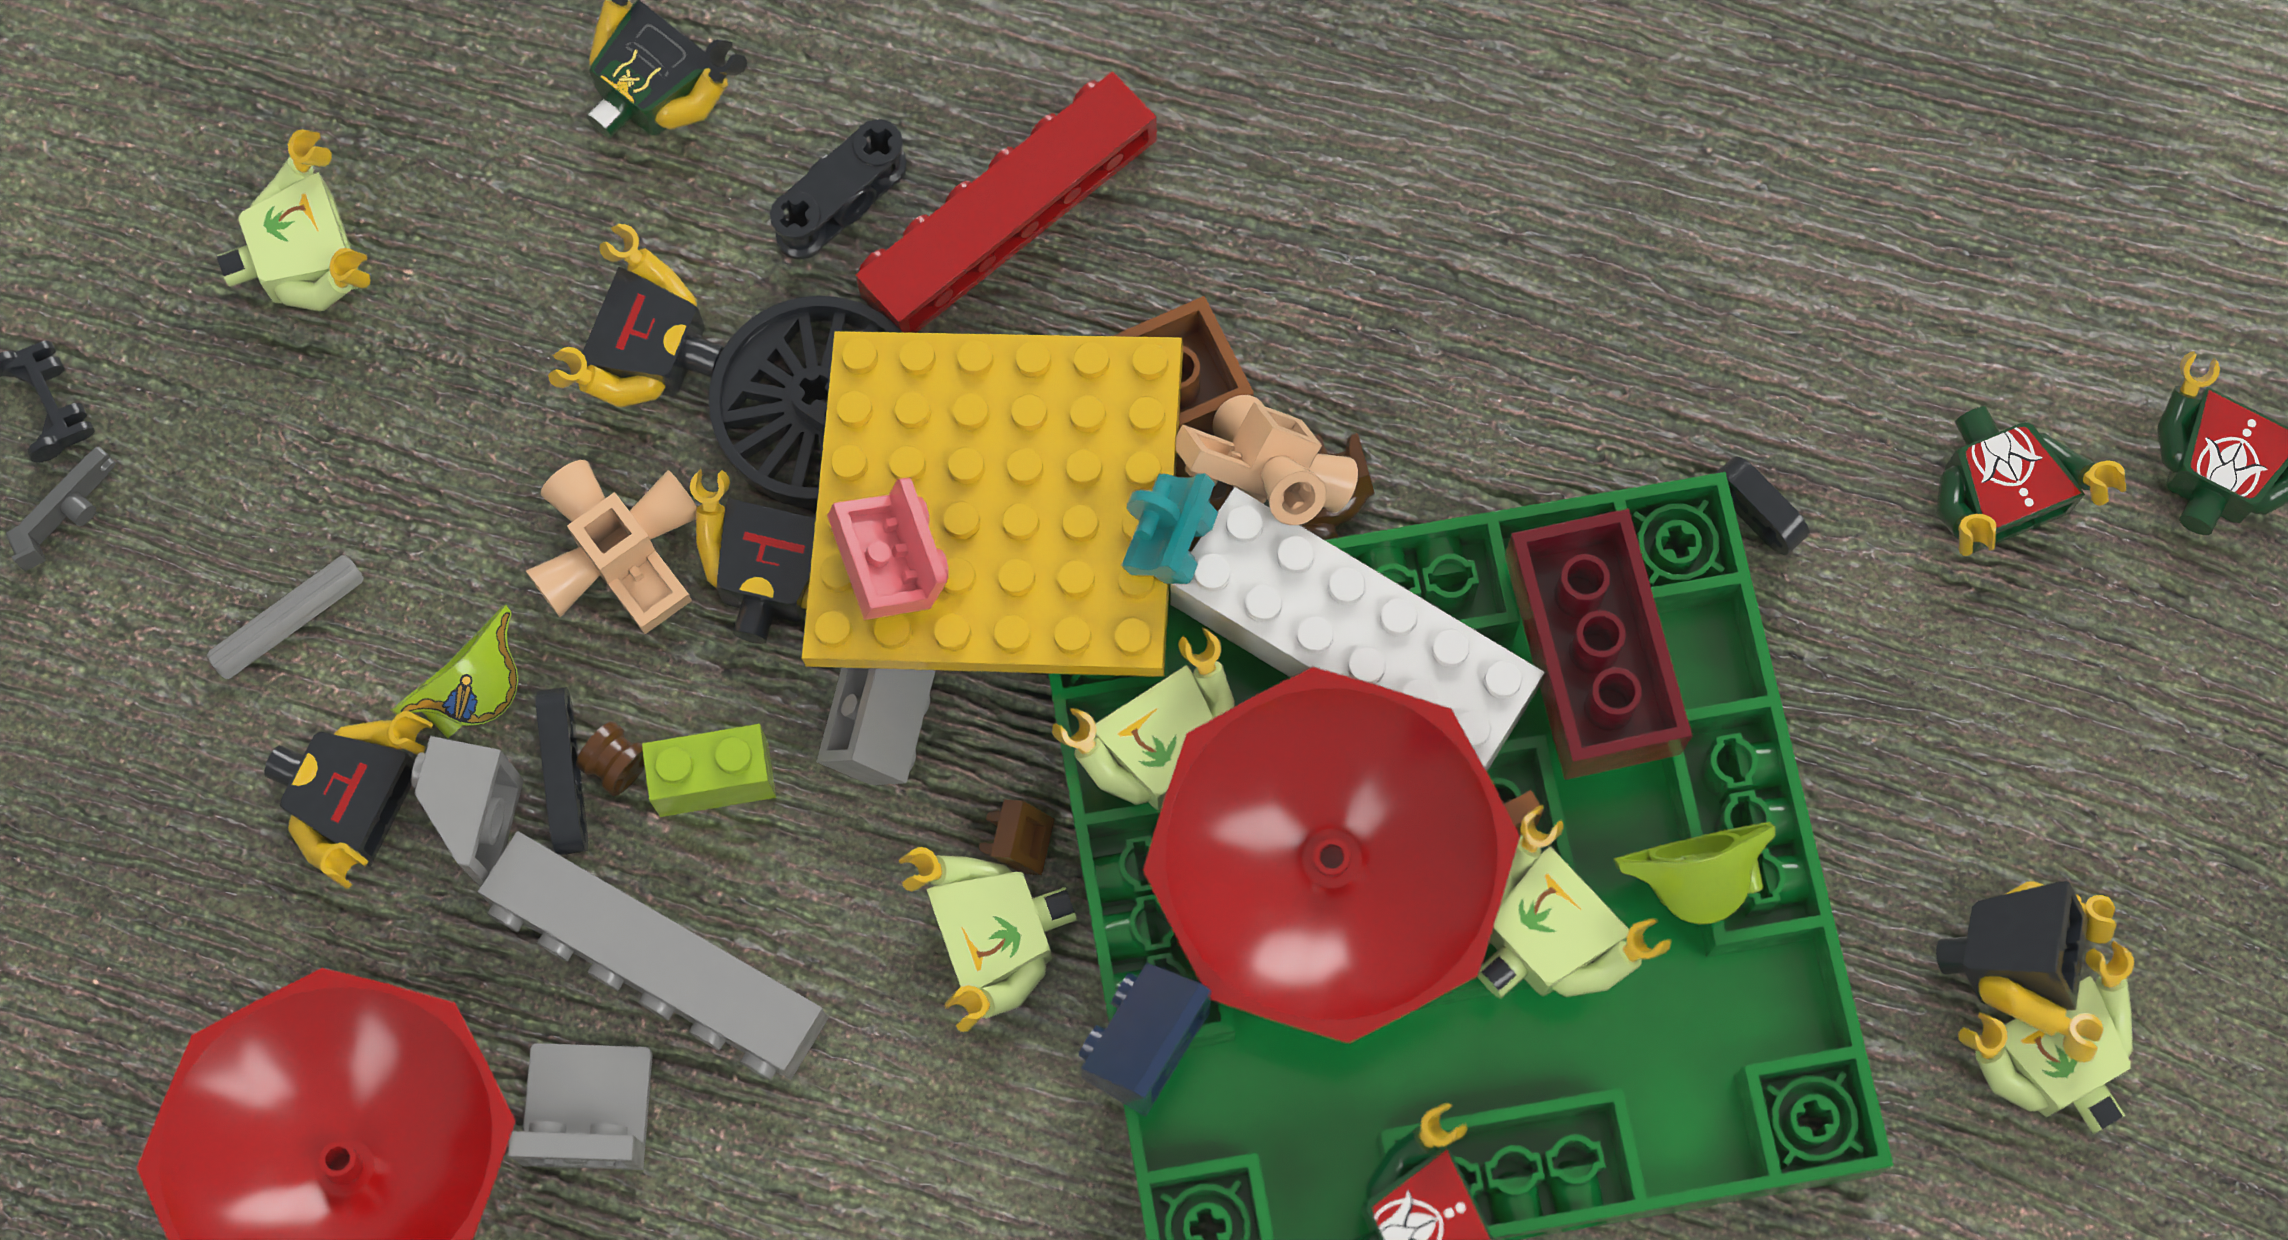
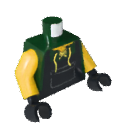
M604 0L589 59L591 66L589 72L597 92L603 99L587 114V119L596 130L609 139L629 120H632L652 136L659 135L666 129H675L703 121L709 116L728 85L727 75L737 76L746 70V57L740 54H733L726 63V54L733 46L731 41L714 40L704 51L640 0H637L633 5L629 0Z

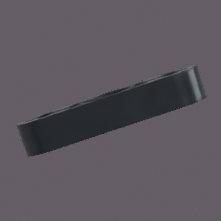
M567 687L536 691V714L552 845L555 853L560 856L586 852L589 846L581 770L576 766L579 751L571 696Z

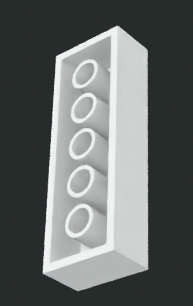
M1236 487L1218 511V516L1212 530L1200 538L1191 552L1198 563L1192 581L1188 584H1171L1172 606L1291 678L1314 666L1451 708L1486 771L1535 696L1544 675L1542 670L1300 525L1281 523L1273 516L1268 506Z

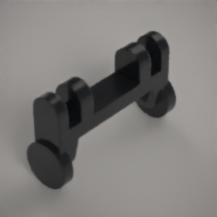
M41 341L17 352L4 351L0 353V377H16L34 386L47 411L42 434L27 449L30 460L35 463L49 461L57 457L64 448L86 440L95 433L91 422H81L87 417V413L81 403H72L58 409L45 381L61 375L65 368L59 357H51L56 352L51 341Z

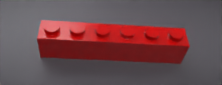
M1113 71L1099 82L1092 80L1086 83L1074 96L1073 103L1057 115L1051 113L1043 117L1032 129L1030 137L1016 148L1007 147L1000 151L990 162L987 171L973 182L967 180L957 185L947 196L945 204L930 216L924 214L914 219L906 227L900 240L887 250L882 248L871 253L861 264L859 272L855 274L860 297L871 308L891 320L903 333H917L1157 141V116Z

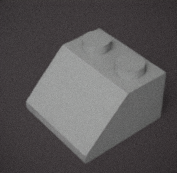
M430 736L426 753L420 752L413 766L411 782L412 786L416 788L415 795L457 864L481 887L506 848L524 779L499 749Z

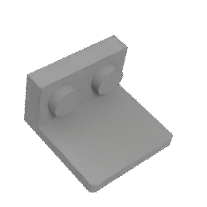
M533 1044L530 1050L523 1132H512L509 1140L508 1156L522 1166L644 1170L652 1051L648 1047Z

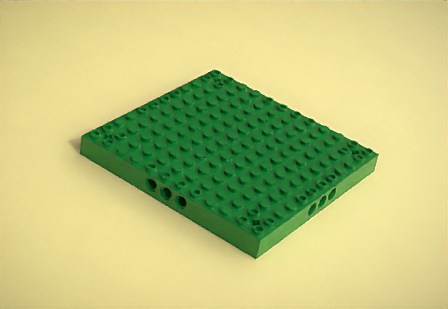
M1726 472L1325 540L1534 666L1505 559L1511 534L1629 509L1691 729L1692 737L1681 755L1564 780L1539 686L1535 696L1487 770V773L1503 804L1532 791L1539 805L1543 806V813L1537 826H1535L1540 833L1550 834L1554 826L1562 820L1563 830L1561 834L1549 845L1540 847L1542 853L1550 846L1628 929L1641 921L1648 919L1657 920L1655 924L1645 929L1643 940L1649 948L1654 949L1661 942L1670 939V948L1662 955L1650 959H1641V965L1606 991L1569 997L1563 996L1555 990L1545 996H1541L1523 978L1502 998H1498L1476 976L1416 1010L1350 1043L1286 1025L1211 1000L1208 1017L1147 1116L1144 1117L1123 1104L1146 1240H1203L1202 1236H1191L1189 1231L1192 1227H1198V1217L1203 1215H1210L1214 1225H1224L1225 1233H1217L1216 1240H1353L1370 1232L1361 1212L1363 1204L1368 1201L1366 1184L1385 1153L1413 1129L1421 1126L1423 1116L1428 1111L1445 1103L1452 1106L1440 1115L1439 1123L1441 1128L1449 1134L1464 1124L1467 1129L1462 1138L1445 1146H1439L1438 1151L1447 1146L1449 1147L1494 1240H1525L1875 1177L1894 1167ZM1667 542H1673L1676 550H1686L1683 558H1677L1676 553L1672 549L1664 550ZM1169 584L1164 677L1048 673L1056 724L1062 726L1069 737L1074 736L1080 726L1078 718L1072 714L1070 709H1077L1089 714L1094 722L1097 723L1187 665L1193 674L1197 667L1182 655L1179 650V641L1182 637H1185L1190 644L1192 654H1201L1205 651L1208 644L1203 628L1214 634L1220 642L1221 652L1216 662H1219L1223 667L1234 698V707L1291 677L1172 606L1171 584ZM1060 742L1108 1023H1110L1118 1010L1111 1005L1112 998L1129 972L1138 977L1146 963L1200 984L1201 982L1143 871L1161 809H1155L1149 802L1134 804L1101 790L1076 758V748ZM1770 822L1775 826L1774 838L1766 845L1757 858L1763 889L1747 894L1744 902L1734 913L1714 923H1691L1677 917L1659 900L1650 884L1635 876L1622 873L1616 867L1614 858L1706 834ZM1490 941L1482 964L1498 951ZM1805 1108H1807L1811 1118L1820 1117L1823 1126L1814 1132L1815 1136H1813L1810 1127H1799L1797 1119L1806 1112Z

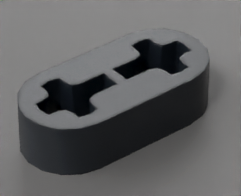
M1735 456L1715 472H1726L1735 513L1772 550L1781 555H1787L1809 536V528L1800 513L1747 460Z

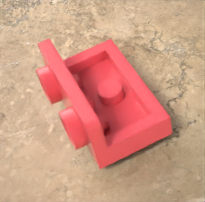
M911 478L897 479L889 495L833 503L827 517L864 620L931 609L947 583L948 563L943 551L936 548L929 529L927 505L922 497L917 496Z

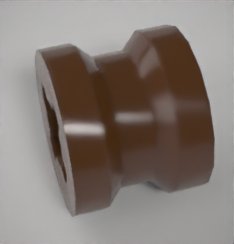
M610 721L599 728L586 742L577 757L576 766L586 775L595 774L602 780L603 789L612 796H617L628 789L645 769L642 743H631L625 738L624 729L616 722Z

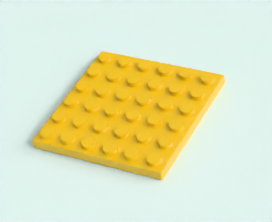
M835 331L802 660L805 666L1164 677L1169 584L1163 583L1155 576L1130 575L1121 565L1139 522L1127 510V503L1131 494L1138 490L1152 491L1159 474L1176 476L1177 451L1175 446L1179 427L1183 359L1182 338ZM910 477L917 496L922 497L927 505L929 529L936 548L941 549L946 556L948 580L931 609L864 620L827 514L833 503L889 495L897 479Z

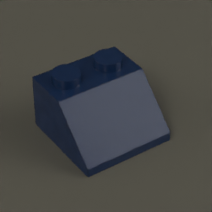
M1146 963L1138 977L1129 972L1112 998L1111 1005L1118 1010L1106 1029L1096 1025L1078 1053V1057L1085 1061L1081 1067L1082 1078L1146 1117L1210 1013L1211 990L1198 982Z

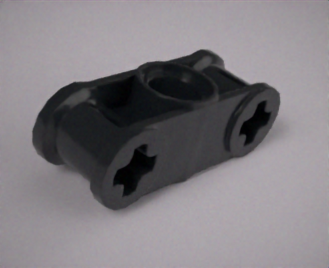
M882 119L869 120L860 125L851 136L831 153L819 159L804 177L775 200L770 210L772 227L776 231L777 245L783 254L797 260L809 259L818 254L825 245L847 226L859 220L872 204L891 187L900 182L906 173L907 162L905 153L902 150V135L896 125ZM787 208L788 214L785 215L784 210ZM809 236H811V238H812V241H811V242H809V239H808Z

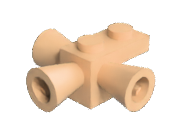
M1250 395L1232 397L1219 407L1213 419L1215 436L1183 424L1176 436L1175 450L1186 464L1185 471L1187 474L1194 477L1197 473H1206L1215 485L1218 481L1232 485L1261 503H1265L1268 499L1273 516L1281 523L1287 525L1306 523L1313 519L1322 508L1331 513L1339 512L1347 505L1356 487L1358 469L1354 459L1319 454L1318 452L1322 446L1301 419L1265 407L1259 399Z
M577 460L569 463L555 472L546 481L541 489V496L571 521L567 527L578 548L528 569L526 573L559 617L576 602L599 576L602 577L644 634H647L692 601L689 593L656 552L651 542V539L696 520V504L669 470L630 511L615 492L605 498L587 460Z

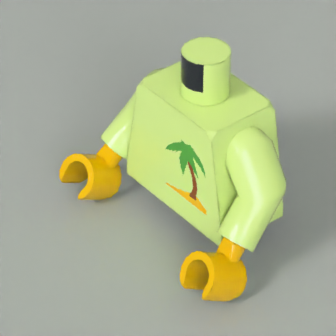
M297 130L292 134L288 143L290 157L275 178L250 205V208L239 215L238 220L247 245L217 255L220 269L229 287L258 277L261 285L273 302L283 303L292 307L324 311L352 289L366 288L370 284V275L358 270V266L367 260V255L351 250L333 195L319 172L313 174V166L325 167L332 160V154L328 148L314 146L321 137L319 132Z
M1203 628V633L1207 638L1208 644L1205 651L1201 654H1192L1190 644L1185 637H1182L1179 641V650L1182 655L1197 667L1193 674L1187 665L1097 723L1094 722L1089 714L1077 709H1070L1072 714L1078 718L1080 725L1078 732L1072 737H1069L1062 726L1058 724L1053 725L1052 733L1059 742L1076 748V758L1101 790L1134 804L1149 802L1155 809H1162L1186 733L1234 707V698L1223 667L1219 662H1216L1221 652L1220 642L1206 628Z
M1543 806L1535 807L1523 818L1521 823L1522 835H1520L1502 902L1489 939L1498 951L1481 965L1478 974L1481 982L1498 998H1502L1523 978L1541 996H1545L1553 990L1566 997L1606 991L1641 965V959H1650L1662 955L1668 951L1671 944L1670 939L1655 946L1654 949L1649 948L1643 940V933L1648 926L1655 924L1657 920L1648 919L1641 921L1628 929L1550 846L1543 853L1541 852L1540 847L1549 845L1563 830L1562 820L1554 826L1550 834H1542L1535 828V816L1541 812Z
M922 847L915 848L899 859V863H912L919 871V875L911 876L902 882L906 890H918L929 882L934 885V887L926 890L961 987L945 1002V1007L949 1008L956 1004L961 1005L969 1014L956 1025L957 1029L961 1032H967L981 1018H989L1020 1007L1045 976L1046 964L1052 960L1050 947L1044 932L1077 920L1066 887L1032 899L1023 872H1012L1003 864L965 856H935L932 851Z
M2115 941L2111 942L2113 957L2108 964H2106L2103 954L2092 948L2086 953L2085 961L2088 967L2100 976L2097 978L2096 983L2091 975L2080 981L2076 1010L2066 1011V1016L2070 1019L2085 1013L2092 1014L2100 1019L2103 1025V1034L2099 1042L2092 1041L2085 1036H2080L2085 1040L2092 1041L2098 1049L2093 1060L2084 1063L2075 1061L2064 1051V1035L2056 1032L2055 1035L2050 1036L2017 1018L2004 1025L2001 1021L1980 1013L1978 1017L1983 1023V1032L1980 1037L1977 1033L1965 1027L1959 1031V1041L1963 1045L1976 1050V1060L1990 1089L1995 1094L2028 1111H2039L2045 1117L2074 1103L2093 1134L2125 1116L2105 1083L2131 1069L2129 1056L2133 1051L2132 1013L2126 978L2133 970L2134 958L2130 951Z

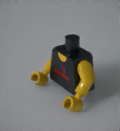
M618 224L611 227V230L623 239L624 250L623 252L617 251L610 243L603 242L599 246L600 254L609 261L617 262L624 259L628 263L627 269L618 267L582 353L576 348L565 347L553 355L556 360L567 363L570 367L571 375L555 369L548 374L550 383L555 387L565 388L576 382L579 384V389L582 392L616 407H626L656 400L660 395H677L688 370L712 377L716 362L724 346L701 339L705 325L697 308V299L675 272L646 248L638 250L639 237L632 227L626 224Z
M700 469L691 479L690 491L694 499L702 503L696 508V543L707 581L717 587L723 603L740 608L733 634L748 642L764 644L767 641L773 617L797 622L801 621L806 614L816 518L728 498L726 507L719 504V500L729 488V476L721 470L718 473L717 479L718 491L709 492L702 486V469Z
M401 712L393 720H380L342 726L334 734L317 732L313 736L304 755L279 745L272 751L264 769L265 777L287 786L280 800V807L291 816L288 831L309 864L320 869L344 889H349L352 886V883L346 880V874L353 865L360 863L364 867H371L412 786L411 778L415 761L408 753L401 751V749H406L416 755L420 752L424 753L426 747L415 742L417 734L422 729H431L433 726L432 722L412 712Z
M2035 881L2025 882L2004 895L1976 902L1971 909L1967 937L1946 938L1938 941L1936 946L1938 967L1944 975L1965 973L1981 1003L2015 1017L2050 1036L2055 1035L2056 1032L2064 1035L2063 1048L2065 1053L2075 1061L2089 1062L2093 1060L2098 1049L2092 1041H2100L2103 1034V1025L2100 1019L2092 1014H2079L2070 1019L2066 1016V1011L2076 1010L2085 939L2097 944L2111 941L2117 926L2115 920L2112 919L2115 906L2111 899L2104 895H2095L2090 897L2086 903H2082L2080 896L2075 894L2069 881H2060L2047 885ZM2080 1036H2085L2092 1041L2085 1040Z

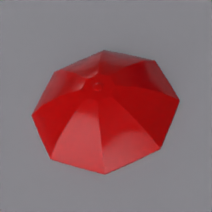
M1313 666L1186 733L1143 871L1201 984L1211 990V1000L1286 1025L1350 1043L1478 976L1502 902L1520 835L1487 771L1451 708Z
M321 968L191 1035L136 1169L168 1240H473L491 1195L516 1121L487 1061L455 1002L395 985Z

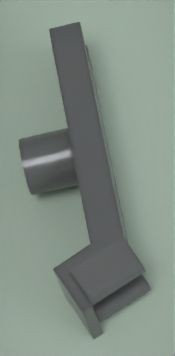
M99 446L95 447L18 526L5 533L15 554L12 556V559L24 571L46 561L40 544L66 517L77 526H83L93 518L96 507L86 497L116 465V462L109 457V454Z

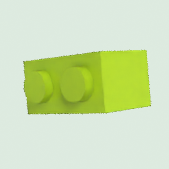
M760 724L642 743L649 801L660 817L776 798L769 743Z

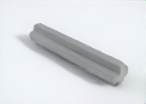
M346 555L339 556L209 650L207 657L210 663L225 679L232 678L360 585L364 579L362 573Z

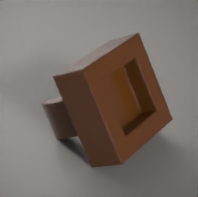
M1004 799L1001 811H991L986 816V821L997 826L994 843H980L979 850L1018 872H1023V874L1042 875L1055 819L1025 801Z

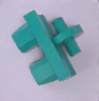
M1197 473L1194 477L1190 478L1159 474L1152 491L1138 490L1131 494L1127 503V510L1139 522L1121 565L1130 575L1155 576L1165 584H1188L1192 581L1198 563L1195 557L1188 551L1193 537H1203L1212 530L1218 516V512L1208 501L1215 483L1206 473Z

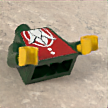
M2192 351L2184 355L2180 362V371L2185 380L2182 386H2175L2159 421L2157 432L2162 463L2170 470L2166 486L2170 491L2189 500L2180 516V523L2191 532L2200 535H2210L2220 516L2233 523H2241L2251 512L2258 515H2267L2288 504V427L2206 387L2214 383L2219 376L2220 367L2215 358L2212 359L2209 370L2204 376L2192 377L2190 375V366L2196 358V353ZM2200 387H2206L2201 394L2198 392Z
M1981 406L1966 412L1955 420V424L1966 446L1954 452L1945 466V471L1940 476L1936 513L1953 535L1959 539L1958 549L1962 556H1970L1985 548L1992 551L1997 543L2070 514L2085 496L2083 490H2090L2091 500L2095 505H2105L2109 502L2107 487H2114L2120 492L2126 491L2124 468L2115 461L2107 460L2095 463L2049 435L2039 433L2034 425L2029 422H2022L1999 432L1987 407Z
M1445 1103L1428 1111L1423 1116L1421 1126H1417L1387 1150L1366 1184L1368 1201L1361 1208L1363 1218L1370 1232L1353 1240H1494L1449 1147L1447 1146L1438 1151L1439 1146L1450 1144L1462 1138L1466 1133L1467 1128L1465 1124L1456 1128L1450 1134L1441 1128L1439 1123L1440 1115L1452 1106L1451 1104Z

